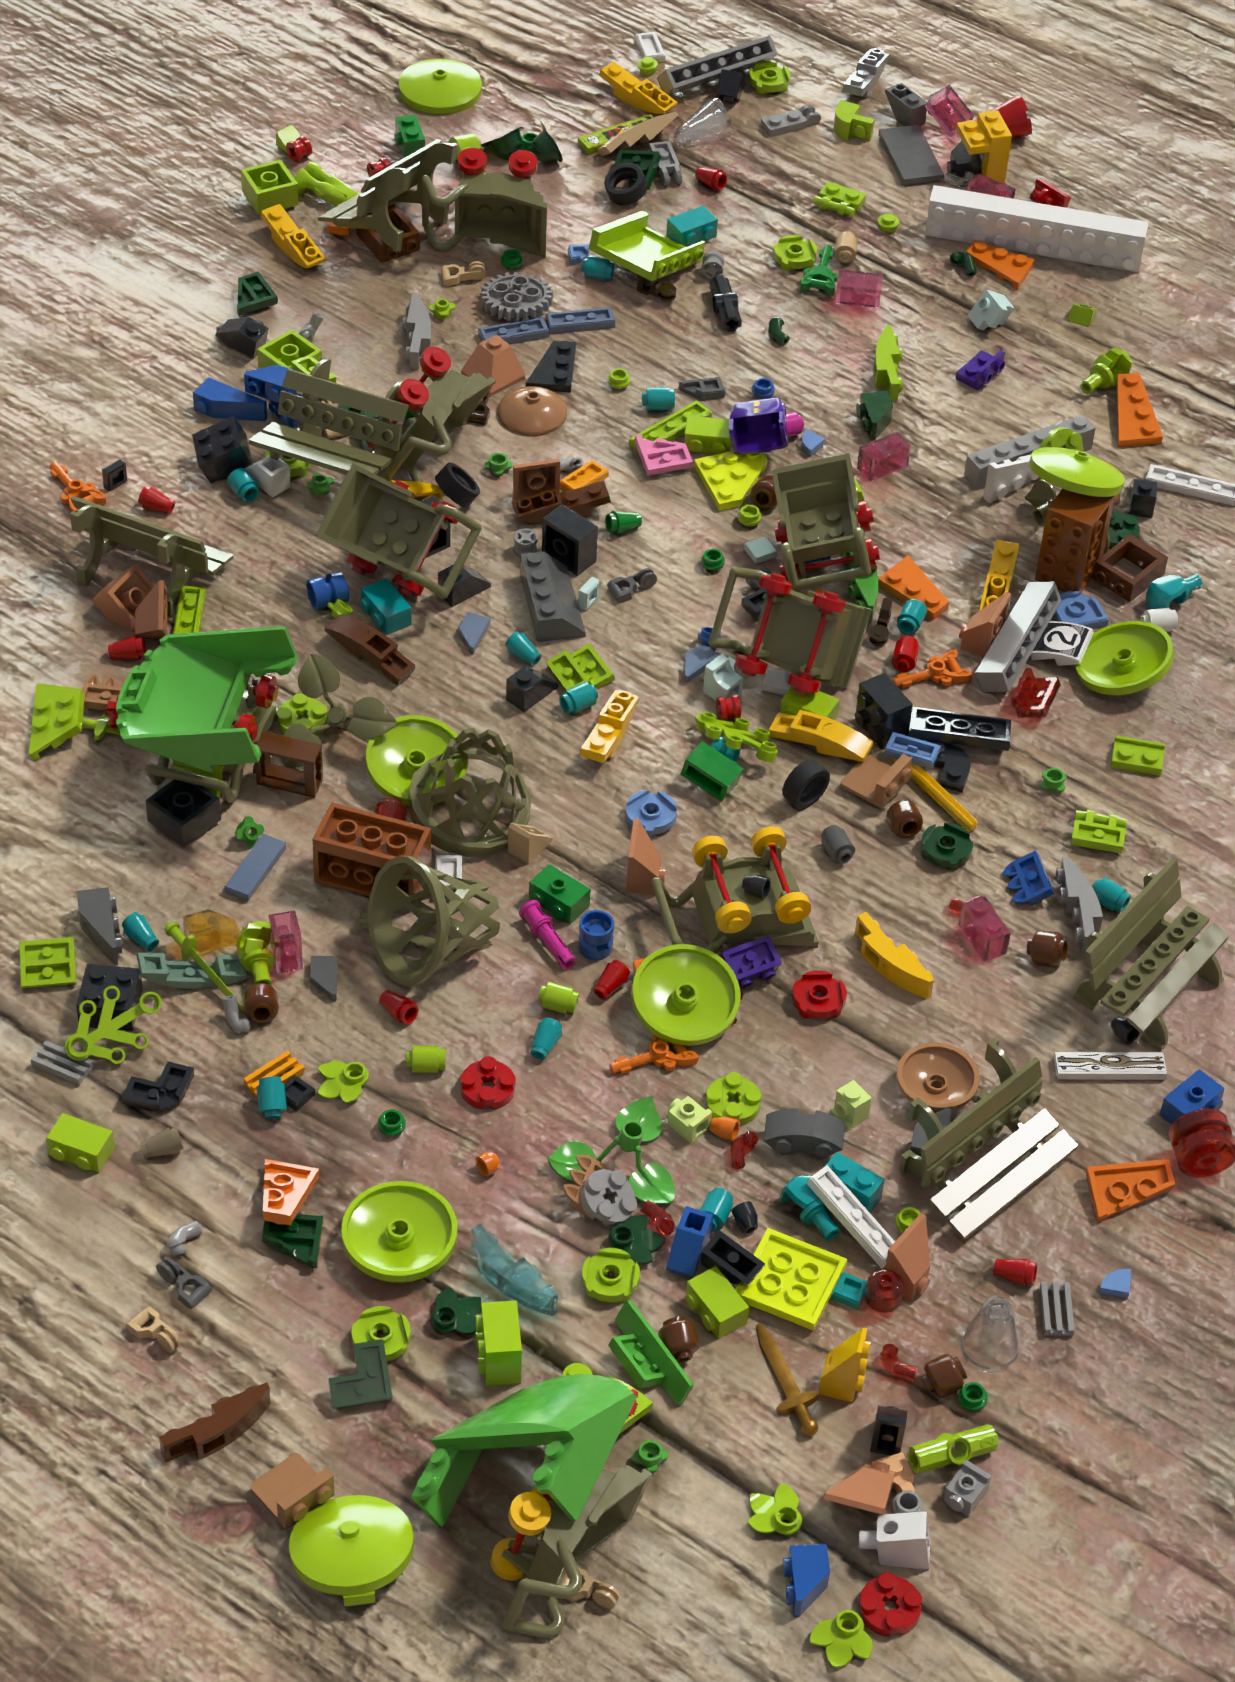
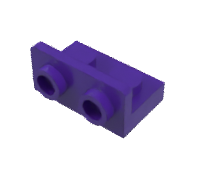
M981 350L956 372L955 379L978 391L984 384H988L997 373L1002 372L1005 367V352L1000 350L996 355L992 356Z
M769 935L723 951L719 955L733 970L740 989L750 986L755 979L761 978L764 981L774 977L782 964Z

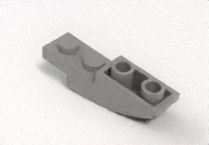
M870 49L858 61L856 71L843 84L842 92L867 98L878 82L888 61L889 54L883 53L881 49Z
M412 294L411 302L406 303V316L408 317L403 318V330L406 331V340H409V346L406 347V360H409L410 370H419L420 356L426 348L431 347V321L422 300L417 294Z
M1062 857L1061 867L1056 869V883L1061 885L1059 888V903H1063L1065 914H1072V922L1077 923L1075 942L1080 943L1081 954H1086L1085 951L1089 948L1088 936L1092 932H1100L1103 919L1102 910L1097 895L1083 872L1068 857Z

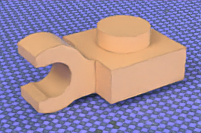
M903 1452L875 1460L890 1465L889 1470L896 1471L892 1489L895 1490L897 1495L907 1490L915 1492L912 1485L914 1483V1474Z

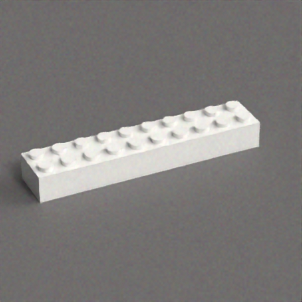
M934 185L929 200L925 236L971 244L974 240L1006 250L1139 273L1148 222Z

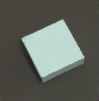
M766 537L744 544V550L755 564L777 556V550Z
M591 577L579 589V609L586 611L599 598L600 582L598 579Z

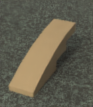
M672 112L634 125L611 138L597 150L601 156H605L614 151L618 146L621 150L631 147L637 140L641 144L648 142L679 114Z

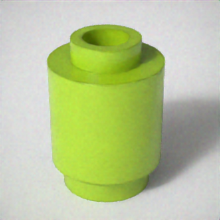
M548 982L547 986H541L538 1001L542 1002V1008L567 1014V1012L574 1013L579 999V992L574 991V988Z
M412 1045V1051H406V1067H412V1073H438V1070L445 1071V1048L432 1045Z

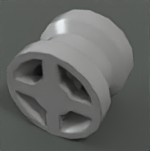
M710 251L704 254L702 274L708 279L714 278L715 275L723 274V255L717 251Z
M520 529L514 534V554L520 558V554L537 552V533L531 529Z

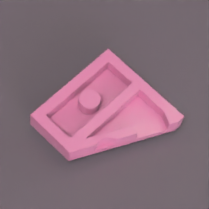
M635 435L634 442L647 476L692 468L693 461L685 443L668 442L659 438L656 441L642 439L643 435Z

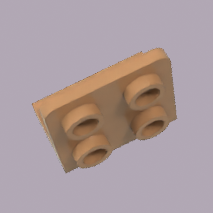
M902 754L890 766L867 755L864 762L859 761L841 780V787L882 809L910 779L912 775V770L910 769L912 758Z
M295 1453L251 1483V1492L286 1530L302 1519L310 1509L326 1502L335 1495L334 1475L327 1468L317 1474L300 1454Z

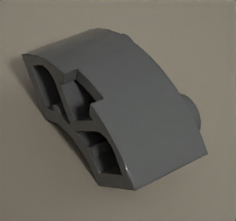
M798 1108L778 1110L766 1114L764 1142L781 1155L803 1152L824 1159L843 1150L845 1123L835 1116L817 1110L815 1114L798 1113Z

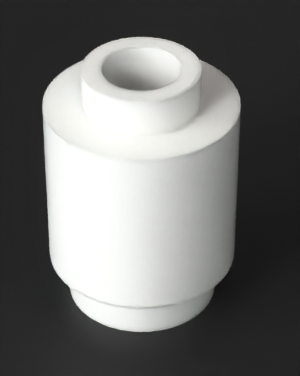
M1174 609L1145 610L1144 614L1140 617V621L1157 625L1166 632H1171L1172 629L1178 627V615Z

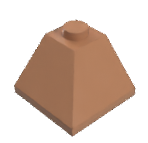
M497 334L479 343L461 370V374L467 377H471L473 373L478 374L479 372L487 379L492 377L496 380L490 389V397L525 379L524 371L511 345Z
M560 459L513 465L512 501L557 488L559 492Z
M135 563L107 584L92 601L107 619L131 629V617H135L136 608L154 585Z
M159 580L136 608L135 617H131V632H135L137 637L162 639L167 635L168 590L164 580Z
M1004 593L973 615L967 625L963 624L959 633V638L962 639L961 650L985 657L986 652H988L995 637L1007 620L1011 593Z
M634 818L628 856L626 892L655 895L651 881L653 878L658 877L664 884L665 869H660V855L640 820Z
M922 1213L888 1249L882 1282L909 1301H912L918 1293L923 1294L930 1284V1279H928L930 1257L926 1216Z
M872 1461V1465L865 1464L830 1485L824 1494V1500L884 1515L896 1471L889 1470L890 1465L886 1463Z

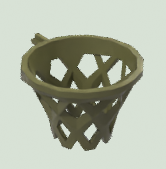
M474 728L463 730L455 739H451L442 754L428 760L413 774L408 794V803L413 823L431 828L432 845L446 852L473 857L492 855L508 847V828L502 831L494 823V820L501 807L511 809L509 825L510 823L527 825L530 820L531 796L522 776L514 768L513 752L509 743L504 746L499 734L488 729L478 734ZM491 739L495 747H492L486 741ZM476 759L501 768L503 774L500 784L494 778L486 779L479 789L476 790L471 777L464 775L455 781V765L453 760ZM445 770V786L435 789L437 780ZM430 774H432L435 778L431 791L423 793L425 782ZM509 781L512 786V795L507 792ZM516 784L521 795V802L516 800ZM464 787L469 801L457 811L454 794ZM490 790L496 795V803L491 813L488 812L482 803ZM433 802H445L450 819L439 824L432 817ZM515 810L519 811L516 819L514 820ZM474 815L484 824L476 836H464L459 822ZM488 830L495 834L484 836Z
M399 856L387 861L376 875L369 897L368 913H360V918H356V924H360V928L369 929L372 947L378 962L392 981L404 986H416L422 984L434 972L455 960L492 946L493 944L489 939L499 933L500 923L488 916L499 909V904L495 896L485 892L488 891L490 886L484 882L452 877L426 866L415 857ZM408 869L413 875H404V873ZM417 879L424 890L409 896L397 887V884L400 880ZM440 880L445 881L450 885H444L442 882H440ZM475 897L488 905L479 910L468 900ZM432 898L435 909L421 901ZM404 907H407L418 918L407 932L392 926V913ZM459 911L465 919L461 922L450 916ZM437 924L436 938L423 935ZM481 924L488 927L487 930L476 938L469 936ZM411 942L426 947L419 960H404L400 953ZM408 965H417V966L415 967V969H414L413 972H412V970L410 969V967H409Z

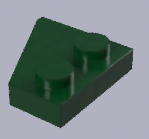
M259 271L238 278V316L278 304L277 295Z
M297 1214L291 1225H280L264 1220L262 1242L312 1268H317L323 1216Z

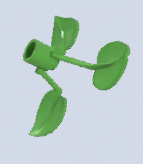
M652 1097L637 1100L624 1107L617 1114L615 1127L620 1133L619 1137H614L613 1142L597 1158H594V1152L588 1145L579 1141H572L561 1145L548 1157V1163L555 1173L561 1178L573 1182L569 1171L574 1169L582 1170L577 1162V1155H588L601 1162L616 1145H619L625 1152H635L636 1168L638 1171L631 1174L628 1182L637 1200L646 1204L667 1205L672 1203L675 1197L672 1177L663 1166L653 1162L647 1164L644 1168L641 1165L642 1147L640 1143L656 1140L662 1130L661 1119Z

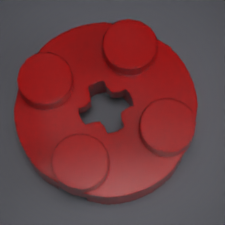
M810 971L803 974L802 979L798 980V982L796 980L792 992V1001L798 1009L799 1015L806 1019H827L840 1016L847 996L844 983L841 980L838 982L832 978L833 974L826 971ZM816 992H821V995L825 997H816Z
M484 1057L481 1061L469 1065L461 1074L460 1086L462 1097L469 1105L477 1109L483 1110V1106H492V1110L502 1108L514 1097L516 1077L507 1065L496 1061L493 1057ZM492 1082L493 1087H483V1083Z
M884 1572L879 1577L870 1580L861 1591L859 1609L863 1623L871 1631L881 1636L890 1637V1633L907 1634L913 1630L919 1621L922 1596L909 1581L890 1572ZM885 1601L895 1602L898 1609L890 1608L886 1610L884 1608Z

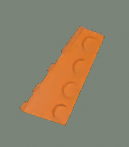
M1140 373L1117 374V447L1162 443L1163 435Z

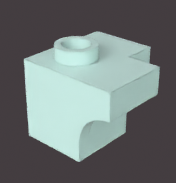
M986 289L967 316L978 329L984 331L988 326L996 328L998 325L1002 326L1015 308L1004 295Z
M721 654L707 664L703 678V693L715 701L717 697L722 696L724 698H730L731 695H738L740 697L742 695L743 677L736 673V666L734 665L736 660Z

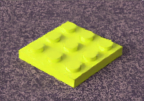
M767 1228L754 1253V1256L765 1263V1267L748 1287L737 1285L735 1290L746 1304L814 1331L847 1265V1259Z

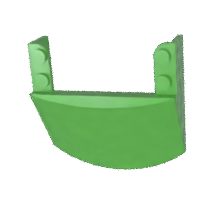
M276 626L168 634L160 639L161 645L155 651L148 650L144 654V662L140 666L135 665L132 668L118 696L116 705L118 719H116V723L124 743L211 773L214 772L216 765L258 763L261 751L257 745L253 744L247 729L230 728L251 674H254L255 677H261L267 673L286 675L291 672L292 667L296 664L298 656L286 627Z
M590 1374L557 1377L521 1389L432 1438L430 1441L436 1447V1450L431 1455L425 1471L419 1478L411 1498L437 1527L444 1526L483 1449L548 1445L545 1449L547 1456L542 1466L533 1473L534 1486L539 1493L549 1494L571 1521L578 1520L637 1397L627 1386L617 1380Z

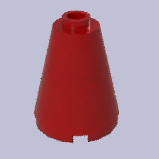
M1021 95L1014 96L991 110L999 111L1012 134V138L1027 137L1032 134L1031 119L1027 118L1026 114L1028 108Z

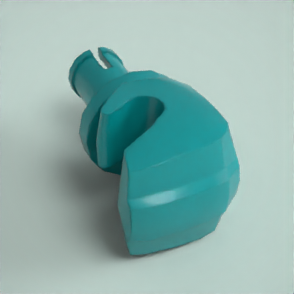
M1193 574L1183 579L1178 575H1168L1154 580L1147 589L1146 606L1151 610L1169 608L1172 600L1177 604L1186 602L1189 598V592L1202 587L1201 577L1198 574Z
M813 1175L793 1177L782 1188L780 1194L781 1204L793 1200L804 1209L800 1214V1219L805 1225L814 1223L825 1241H831L836 1238L840 1233V1229L828 1215L830 1210L806 1184Z

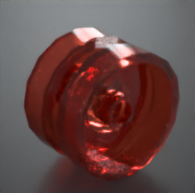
M1214 1109L1195 1110L1176 1119L1170 1126L1168 1135L1171 1145L1175 1151L1179 1169L1185 1175L1197 1178L1209 1177L1223 1172L1235 1162V1140L1227 1116L1221 1111Z

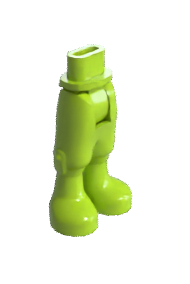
M309 162L306 168L300 169L294 178L298 183L299 195L305 193L307 189H311L321 199L334 207L359 194L334 175L326 173L315 162Z

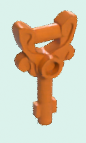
M57 462L50 464L51 475L55 479L59 478L66 486L64 493L60 497L63 504H69L71 512H76L77 510L70 499L72 496L101 506L106 504V495L95 489L94 483L88 482L85 484L78 479L72 480L68 475V470L63 465L60 466Z
M954 649L944 653L940 658L938 656H931L926 670L911 674L906 672L898 674L897 677L892 678V682L897 687L902 686V688L912 686V683L930 679L935 683H941L942 686L948 687L951 683L970 682L972 673L969 670L961 669L957 663L958 651ZM948 665V667L950 668V670H951L952 672H950L949 670H947V669L945 668V666Z
M654 1035L649 1045V1052L626 1058V1056L616 1058L615 1062L609 1064V1068L612 1074L620 1072L622 1075L631 1072L634 1067L653 1062L657 1067L664 1066L665 1070L670 1072L674 1071L676 1066L696 1065L699 1055L691 1050H687L684 1045L673 1044ZM670 1045H673L677 1053L676 1055L669 1050Z

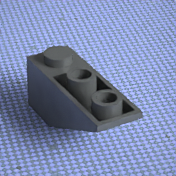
M109 887L77 891L81 929L114 965H118L117 954L122 953L121 937L115 938V934L120 933L118 917H112L113 913H117L116 898H110Z

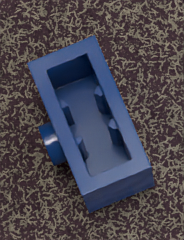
M1198 1069L1164 1097L1159 1115L1183 1134H1186L1193 1127L1195 1129L1200 1127L1206 1116L1210 1113L1215 1114L1221 1108L1225 1088Z

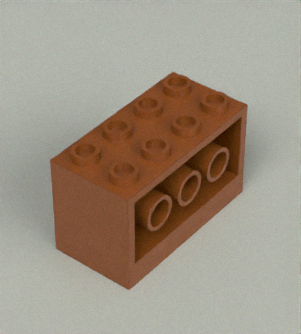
M1061 489L1047 509L1035 580L1039 582H1055L1057 589L1061 591H1080L1081 594L1093 576L1095 561L1104 555L1115 496L1096 497Z
M331 802L312 839L314 882L367 896L371 894L376 875L385 863L399 856H412L426 866L431 867V828ZM408 869L404 873V875H413ZM417 879L400 880L397 884V887L409 896L423 889Z

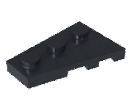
M554 340L526 381V387L537 386L553 392L571 393L576 342Z

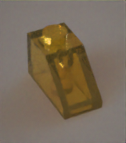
M209 909L183 916L185 937L191 934L195 936L196 952L198 954L235 945L241 933L235 919Z

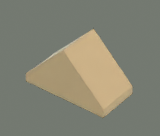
M510 823L508 827V852L529 864L551 843L553 838L533 826Z

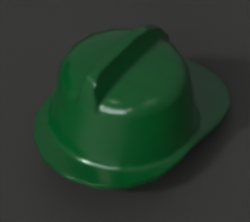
M540 121L543 131L533 139L531 152L535 154L538 161L543 163H550L556 160L562 162L563 158L557 144L547 132L543 122Z
M519 127L500 138L483 143L481 148L489 146L498 157L509 159L514 152L525 150L520 133L524 127Z

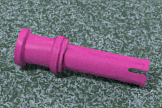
M531 900L524 904L519 910V916L531 926L530 931L532 934L542 939L563 970L572 968L574 966L573 963H576L577 959L552 927L553 921L542 912L540 903L537 900Z

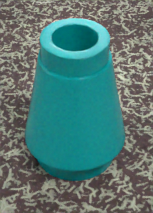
M514 632L505 643L508 653L531 666H535L542 657L524 633Z
M134 912L122 922L123 933L147 952L152 951L158 946L159 940L156 938L144 915Z
M543 1018L542 1022L537 1024L530 1052L534 1058L545 1060L546 1056L561 1038L563 1027L558 1021L552 1018Z

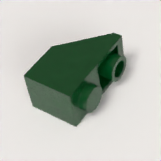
M887 390L861 393L860 402L856 404L857 416L861 417L863 430L868 433L870 441L876 440L891 423L893 404Z

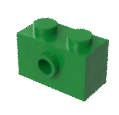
M404 115L395 117V143L399 146L402 157L405 158L425 147V137L417 116Z
M701 741L686 758L680 774L722 802L738 784L744 768L718 752L714 747Z
M550 864L529 882V900H537L542 908L552 913L557 919H562L570 925L590 906L591 889Z

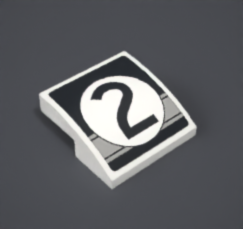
M1050 621L1030 654L1031 659L1055 658L1058 666L1080 664L1094 633L1093 629L1069 622Z

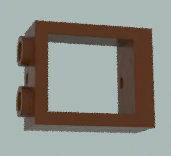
M395 204L388 206V214L392 224L398 230L403 231L401 252H394L393 248L388 246L379 237L376 230L356 228L358 237L381 263L420 250V232Z
M1129 534L1095 561L1092 579L1131 602L1145 591L1154 580L1161 578L1165 574L1168 557ZM1122 558H1125L1142 568L1143 571L1132 579L1112 566Z
M263 731L259 741L255 740L254 742L261 751L259 762L253 765V773H256V784L315 798L323 782L322 744ZM270 755L304 763V771L271 764Z

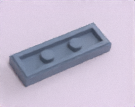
M611 307L546 313L545 316L549 334L613 328L616 322Z
M543 317L528 319V321L522 320L478 328V335L481 342L497 334L505 342L512 344L549 337V329Z
M262 834L225 885V892L249 901L286 850V842Z

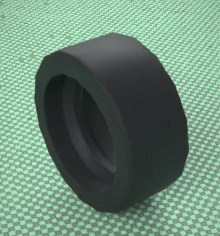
M631 163L618 165L605 176V189L609 199L615 204L629 205L635 203L646 193V179L642 170L637 165ZM637 179L635 184L628 189H614L622 180Z
M447 463L435 476L436 483L443 493L462 507H468L480 494V488L475 480L464 469L454 463Z
M814 759L803 761L788 775L782 788V795L797 809H806L817 802L824 794L830 781V773Z

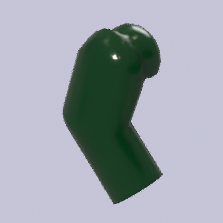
M953 252L950 255V262L964 267L966 276L972 277L977 274L973 257L970 254Z
M773 317L769 321L768 335L784 346L790 339L788 335L781 331L784 320L780 317Z

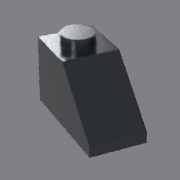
M721 69L717 95L721 98V101L733 103L734 100H740L746 81L742 72Z
M961 140L951 151L950 160L947 161V171L951 173L954 181L979 179L981 160L978 154L969 155Z
M251 317L228 319L216 332L215 336L254 359L257 355V349L266 344L269 328Z
M1139 479L1131 481L1129 514L1138 517H1153L1157 498L1156 481Z
M453 565L438 572V585L443 587ZM463 565L448 597L444 598V600L454 607L490 588L491 583L477 570Z
M522 667L506 679V700L522 712H526L556 690L558 683L540 671Z
M720 1230L701 1251V1265L708 1270L717 1266L729 1283L748 1287L765 1267L763 1261Z
M878 1405L870 1452L890 1456L901 1453L908 1411L900 1410L894 1406L884 1407Z

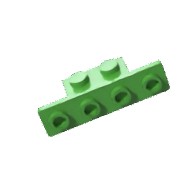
M631 1300L625 1301L615 1318L616 1324L624 1335L613 1337L608 1344L609 1348L639 1389L662 1385L676 1405L683 1404L694 1387L693 1382Z

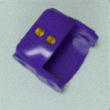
M774 397L739 402L734 405L729 418V435L734 454L763 453L788 446L787 412L784 402Z

